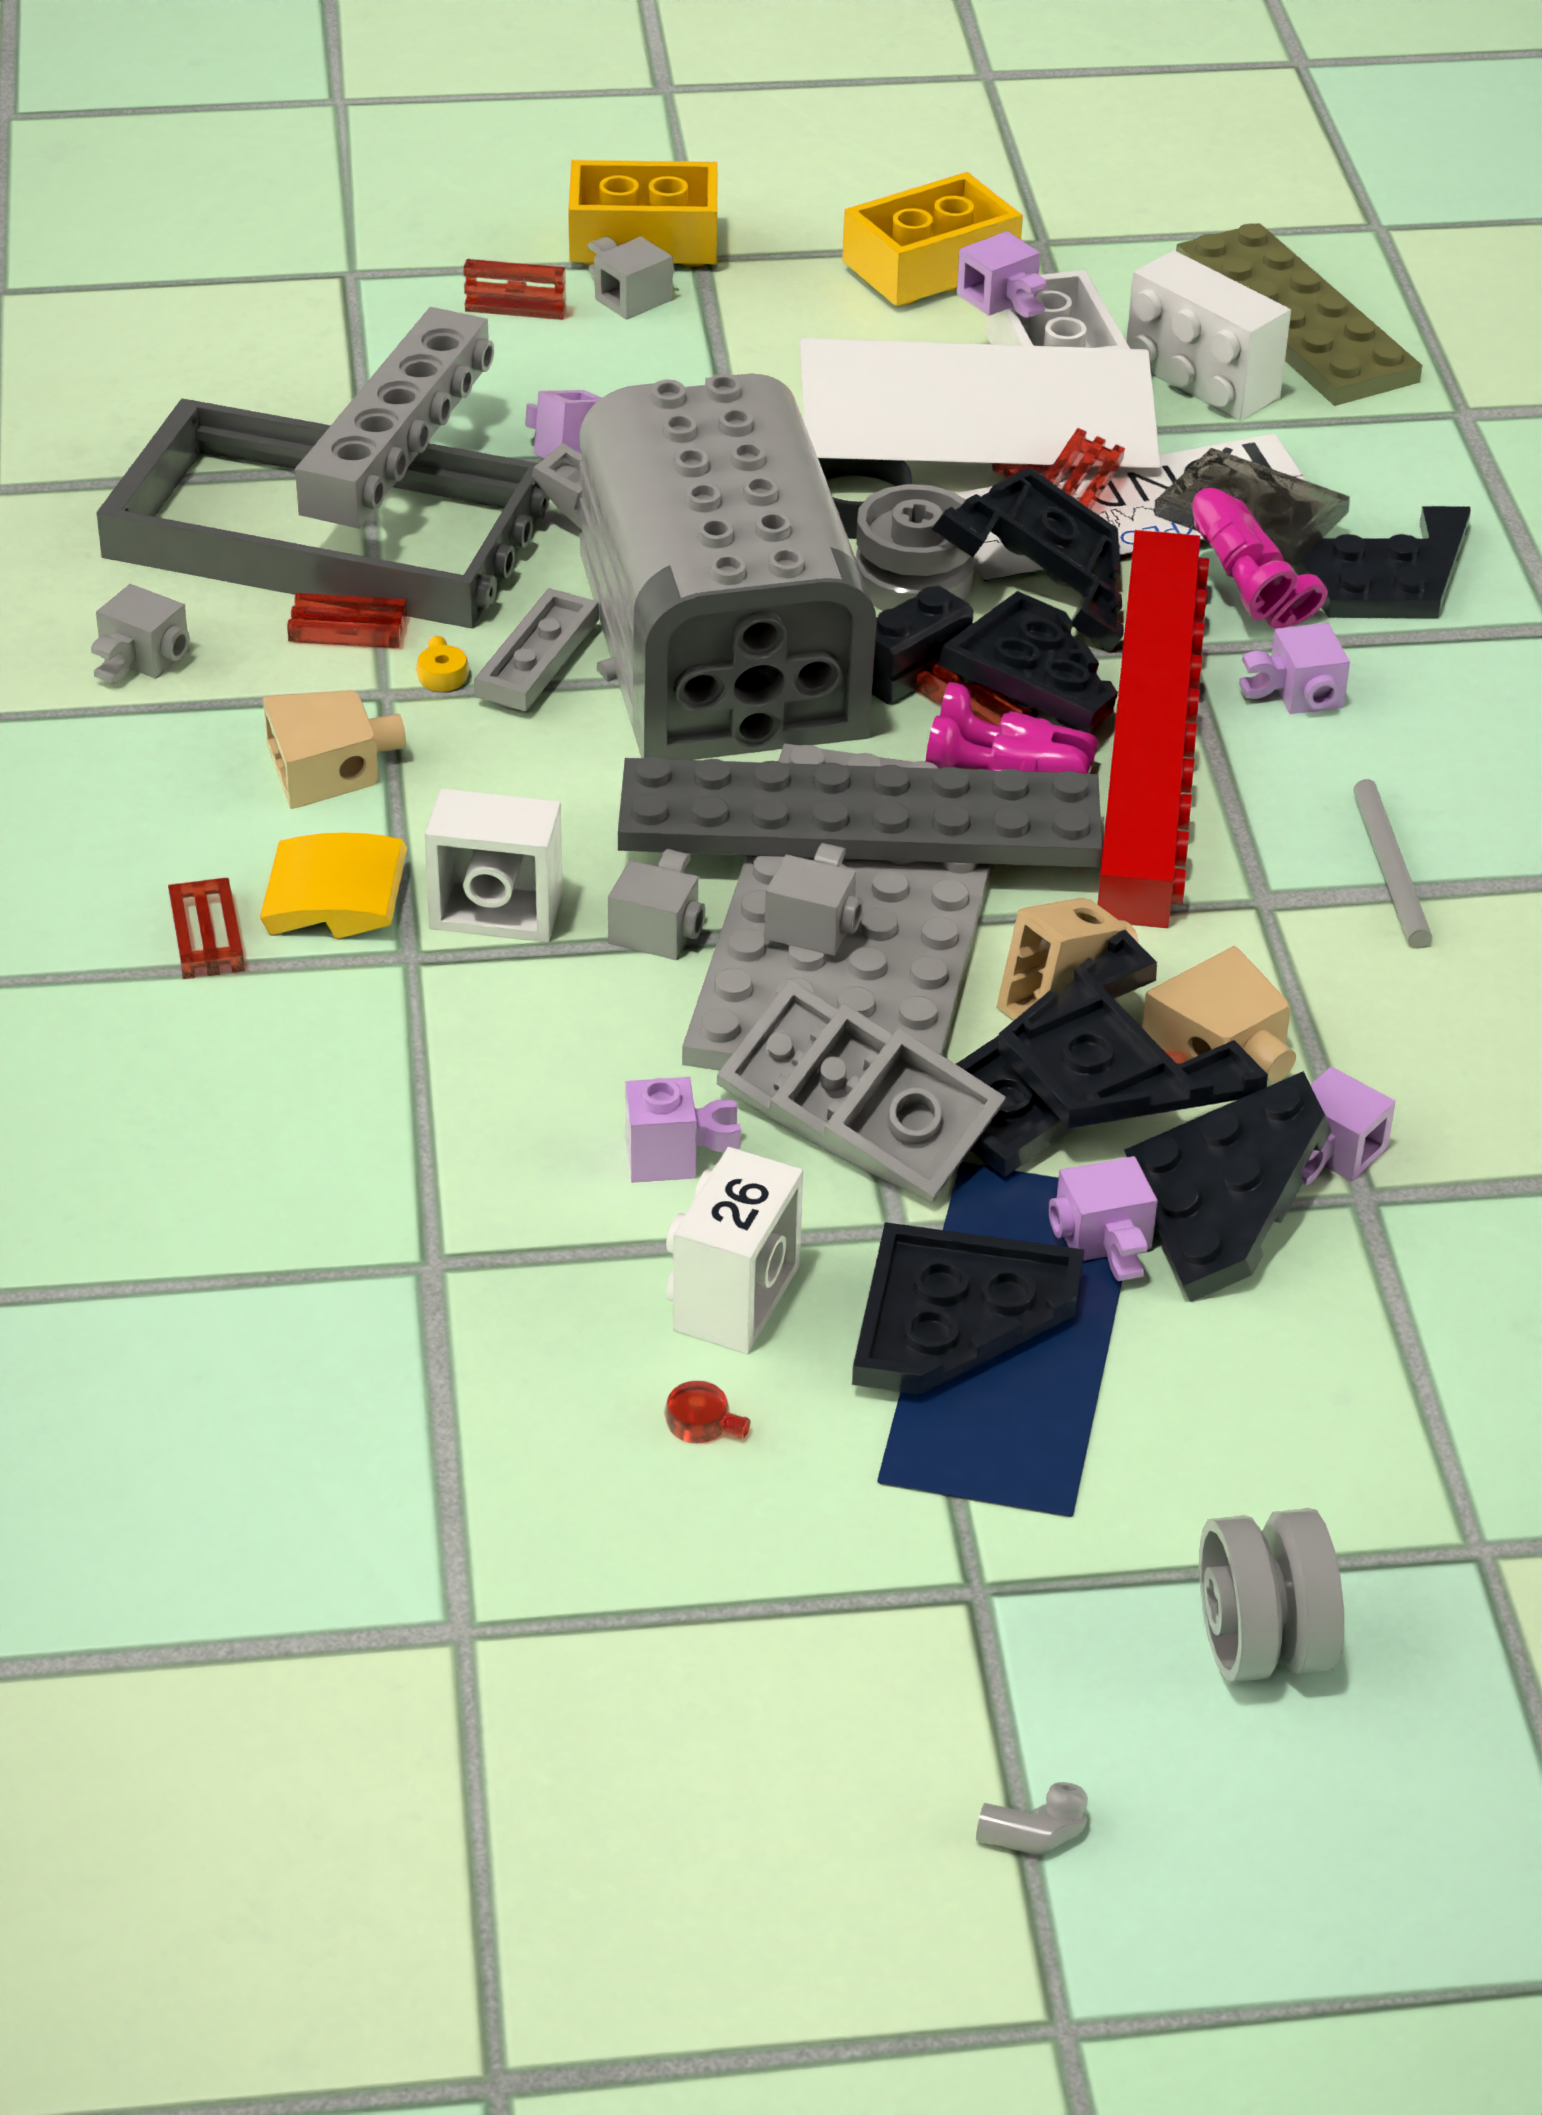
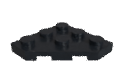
M1016 591L944 644L938 666L956 673L960 680L968 684L986 686L1006 695V698L1015 705L1028 708L1033 707L1055 717L1061 725L1075 730L1090 732L1113 713L1118 695L1111 681L1101 680L1097 675L1099 662L1084 640H1075L1072 636L1073 622L1068 614L1019 591Z
M1304 1071L1124 1149L1126 1157L1135 1156L1158 1200L1155 1223L1190 1302L1253 1275L1264 1255L1261 1244L1274 1222L1281 1223L1304 1182L1301 1172L1313 1150L1321 1151L1331 1133L1326 1115Z
M885 1222L853 1362L852 1385L921 1395L1075 1316L1085 1249Z

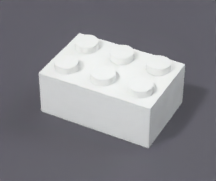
M1173 250L1133 271L1126 342L1130 349H1147L1149 351L1152 375L1242 421L1280 399L1291 309Z
M1086 270L1041 274L1040 276L1044 278L1047 285L1045 289L1037 291V298L1035 299L1045 306L1044 312L1027 318L1021 316L1014 307H1011L991 316L986 314L985 334L990 344L1130 349Z

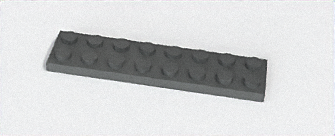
M625 758L618 823V851L664 852L666 849L696 854L782 857L788 854L796 857L815 858L819 846L822 843L846 848L844 859L1100 868L1102 833L1099 774H1082L1074 771L1060 773L1024 772L1015 769L1000 771L966 770L956 767H944L941 769L909 768L897 765H884L881 767L851 766L838 763L793 764L778 761L736 762L719 759Z

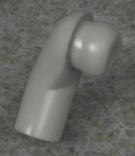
M1057 1782L1049 1788L1046 1795V1804L1029 1813L984 1803L979 1816L976 1841L1030 1854H1044L1081 1834L1088 1821V1815L1084 1812L1088 1802L1087 1794L1076 1784Z

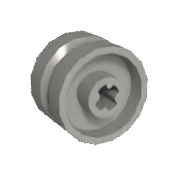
M906 484L885 488L870 495L858 508L856 539L858 548L856 561L873 606L880 610L891 609L910 598L916 597L921 589L936 585L947 589L964 601L969 597L973 589L974 557L972 558L932 530L942 513L950 507L954 509L961 507L965 501L964 498L952 491L932 485Z
M1311 1508L1272 1512L1263 1530L1260 1529L1252 1517L1246 1515L1207 1519L1202 1528L1199 1547L1201 1600L1208 1640L1216 1665L1224 1679L1230 1682L1269 1678L1279 1658L1288 1671L1297 1675L1334 1670L1341 1660L1344 1644L1343 1594L1335 1549L1326 1523L1318 1511Z

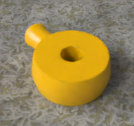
M432 637L428 642L429 648L422 651L417 659L416 673L419 682L425 688L436 692L456 690L463 686L468 679L470 667L467 656L461 649L447 645L444 637Z

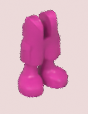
M1205 488L1196 494L1192 503L1194 526L1198 533L1214 549L1226 575L1233 577L1240 591L1242 603L1252 619L1257 621L1265 619L1269 626L1275 629L1285 628L1303 622L1322 607L1328 595L1324 583L1313 574L1296 575L1290 564L1283 561L1280 550L1265 534L1242 500L1215 488Z
M949 682L944 693L940 716H935L931 727L925 762H930L939 769L956 767L967 770L1000 771L1015 769L1024 772L1060 773L1074 771L1090 774L1091 765L1094 762L1099 743L1098 739L1092 734L1053 725L1042 718L1037 719L1017 712L1009 711V713H1004L1001 725L985 722L975 717L972 713L968 689L962 684Z

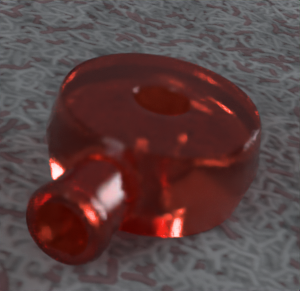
M695 1380L678 1385L668 1395L664 1408V1416L671 1433L680 1440L689 1443L709 1442L719 1437L723 1432L742 1440L746 1437L750 1428V1419L746 1416L742 1417L731 1413L725 1393L718 1386L706 1381Z

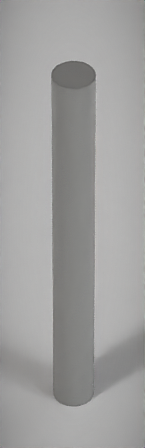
M1370 779L1361 780L1356 783L1353 792L1409 945L1413 948H1423L1432 940V934L1376 783Z

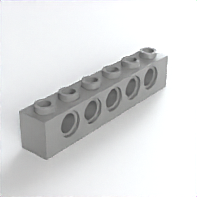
M435 307L427 309L295 468L298 513L300 516L359 529L372 511L380 508L385 495L395 482L403 479L407 467L419 453L425 451L430 438L441 425L443 426L447 423L451 412L461 399L468 397L472 385L480 375L490 369L494 357V344L489 340L487 318Z

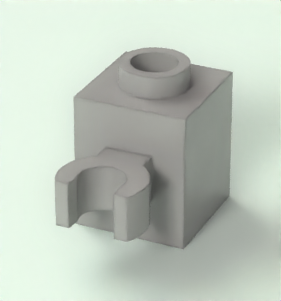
M602 237L588 243V248L597 254L595 255V263L589 265V272L595 277V300L626 320L673 300V256L643 237H638L619 246L609 237Z
M129 584L96 611L99 638L92 644L91 653L105 659L94 670V677L114 684L125 676L129 668L156 679L189 651L190 635L187 630L185 604Z
M822 843L816 852L814 861L788 854L785 855L766 889L764 939L835 956L846 933L854 934L856 932L863 911V899L855 896L856 870L840 867L846 854V848Z
M666 849L661 856L658 867L629 860L608 895V944L677 960L689 938H698L704 924L706 909L704 903L698 902V876L684 873L690 861V854Z

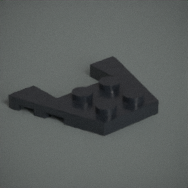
M1028 467L996 483L988 493L982 496L975 494L967 498L961 507L957 509L953 507L946 509L934 524L933 531L972 558L984 544L989 533L992 532L1000 538L1001 543L1010 552L1016 555H1025L1044 568L1052 581L1061 586H1070L1083 596L1071 619L1073 622L1072 627L1109 652L1113 650L1123 637L1124 625L1117 623V614L1122 608V594L1115 590V579L1121 573L1118 528L1032 468Z
M1262 506V513L1272 525L1262 529L1266 535L1273 534L1278 540L1277 548L1282 553L1285 560H1293L1300 569V575L1313 574L1324 583L1328 595L1321 609L1328 618H1438L1451 582L1455 562L1458 561L1464 535L1467 534L1469 528L1471 508L1470 506H1422L1419 523L1422 538H1415L1407 534H1397L1390 538H1361L1353 534H1343L1336 538H1316L1310 506Z
M1126 930L1117 933L1108 941V950L1096 961L1087 958L1075 968L1074 979L1058 993L1049 990L999 1033L998 1052L1069 1129L1235 1101L1266 1088L1268 1074L1235 1040L1181 1064H1177L1120 1006L1115 998L1156 981L1157 961Z

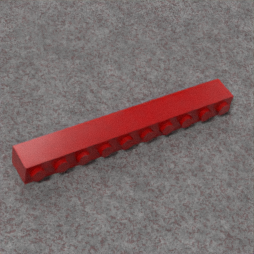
M1135 530L1097 902L1098 906L1117 920L1127 921L1131 925L1168 928L1171 904L1183 905L1186 869L1175 868V866L1186 867L1189 831H1179L1178 829H1189L1192 800L1191 790L1195 760L1196 722L1202 665L1201 654L1209 558L1199 557L1201 535Z

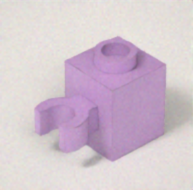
M1008 231L959 249L957 294L988 316L1014 307L1021 316L1027 318L1044 312L1045 306L1035 299L1037 298V291L1045 289L1047 285L1044 278L1038 274L1040 269V252Z
M585 390L538 391L537 405L527 404L525 425L535 429L533 454L545 458L562 443L581 453L580 429L582 422L591 407L602 397Z
M1329 623L1277 628L1274 630L1271 656L1264 651H1250L1242 655V661L1248 673H1259L1254 677L1240 678L1239 685L1245 697L1258 699L1269 695L1277 689L1289 714L1344 708L1350 661Z
M1330 1067L1311 1084L1326 1115L1331 1133L1321 1151L1313 1150L1301 1172L1303 1184L1305 1185L1313 1182L1323 1167L1352 1182L1388 1148L1396 1101L1345 1073Z
M690 1077L625 1081V1139L631 1183L696 1179V1146H706L718 1152H725L727 1147L740 1149L741 1126L737 1124V1101L728 1099L715 1100L708 1103L704 1108L695 1109Z
M1135 1156L1060 1169L1057 1198L1050 1199L1049 1218L1055 1236L1057 1238L1064 1237L1070 1248L1085 1249L1083 1261L1108 1257L1111 1271L1117 1281L1144 1277V1269L1137 1254L1147 1252V1249L1152 1248L1158 1200Z

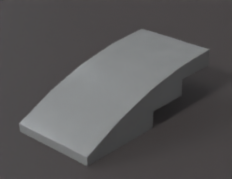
M792 979L788 980L717 1074L718 1086L772 1120L853 1165L931 1202L937 1197L1006 1100L1004 1095L899 1027L891 1034L847 1004L843 1003L837 1009Z

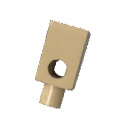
M352 690L263 697L266 743L290 809L373 786L378 781L377 753L406 748V735L401 715L394 714L368 719L359 693Z
M1086 898L1065 900L1018 910L996 1007L1014 1021L1049 990L1058 993L1074 979V969L1087 958L1096 961L1108 950V941L1117 933L1126 930L1138 942L1135 929L1127 921L1117 920L1092 900Z
M1235 946L1146 992L1142 1028L1173 1060L1180 1064L1232 1040H1235L1268 1074L1270 1082L1282 1080L1291 1071L1296 1061V1053L1286 1046L1291 1012L1288 1000L1243 952Z

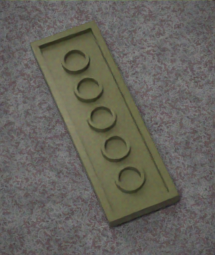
M1248 223L1240 226L1238 229L1218 234H1204L1197 239L1177 244V252L1291 309L1285 362L1334 406L1420 383L1422 364L1262 224Z

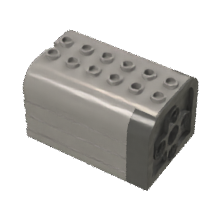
M717 374L710 378H705V385L685 387L682 383L675 380H661L652 384L620 388L597 401L586 414L580 429V449L582 453V462H580V485L582 488L580 520L583 533H580V555L595 601H599L600 622L610 655L614 660L615 672L641 758L660 757L663 759L696 760L778 750L783 748L784 743L801 746L868 739L876 637V612L792 391L778 379L763 374Z

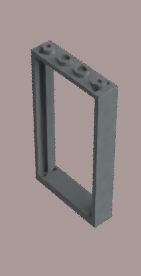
M181 398L96 514L101 557L105 559L472 629L484 608L488 609L489 606H492L497 586L502 578L510 576L516 554L520 548L528 546L532 527L538 518L543 519L545 517L550 499L532 477L533 468L538 463L428 443L425 451L419 453L407 467L403 479L396 481L392 487L504 508L464 575L155 517L201 452L295 469L331 426Z

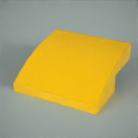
M348 832L320 833L280 840L260 914V919L269 935L326 922L335 939L390 926L407 846L403 839Z

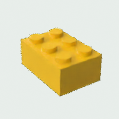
M571 160L568 206L569 262H582L586 265L594 264L595 255L597 254L588 248V243L599 238L609 237L619 246L638 237H643L673 256L674 264H681L686 267L717 264L718 162Z
M961 173L844 209L842 262L895 306L912 304L918 299L940 292L953 291L957 288L959 249L1005 231L1010 232L1021 240L1023 215L970 173Z

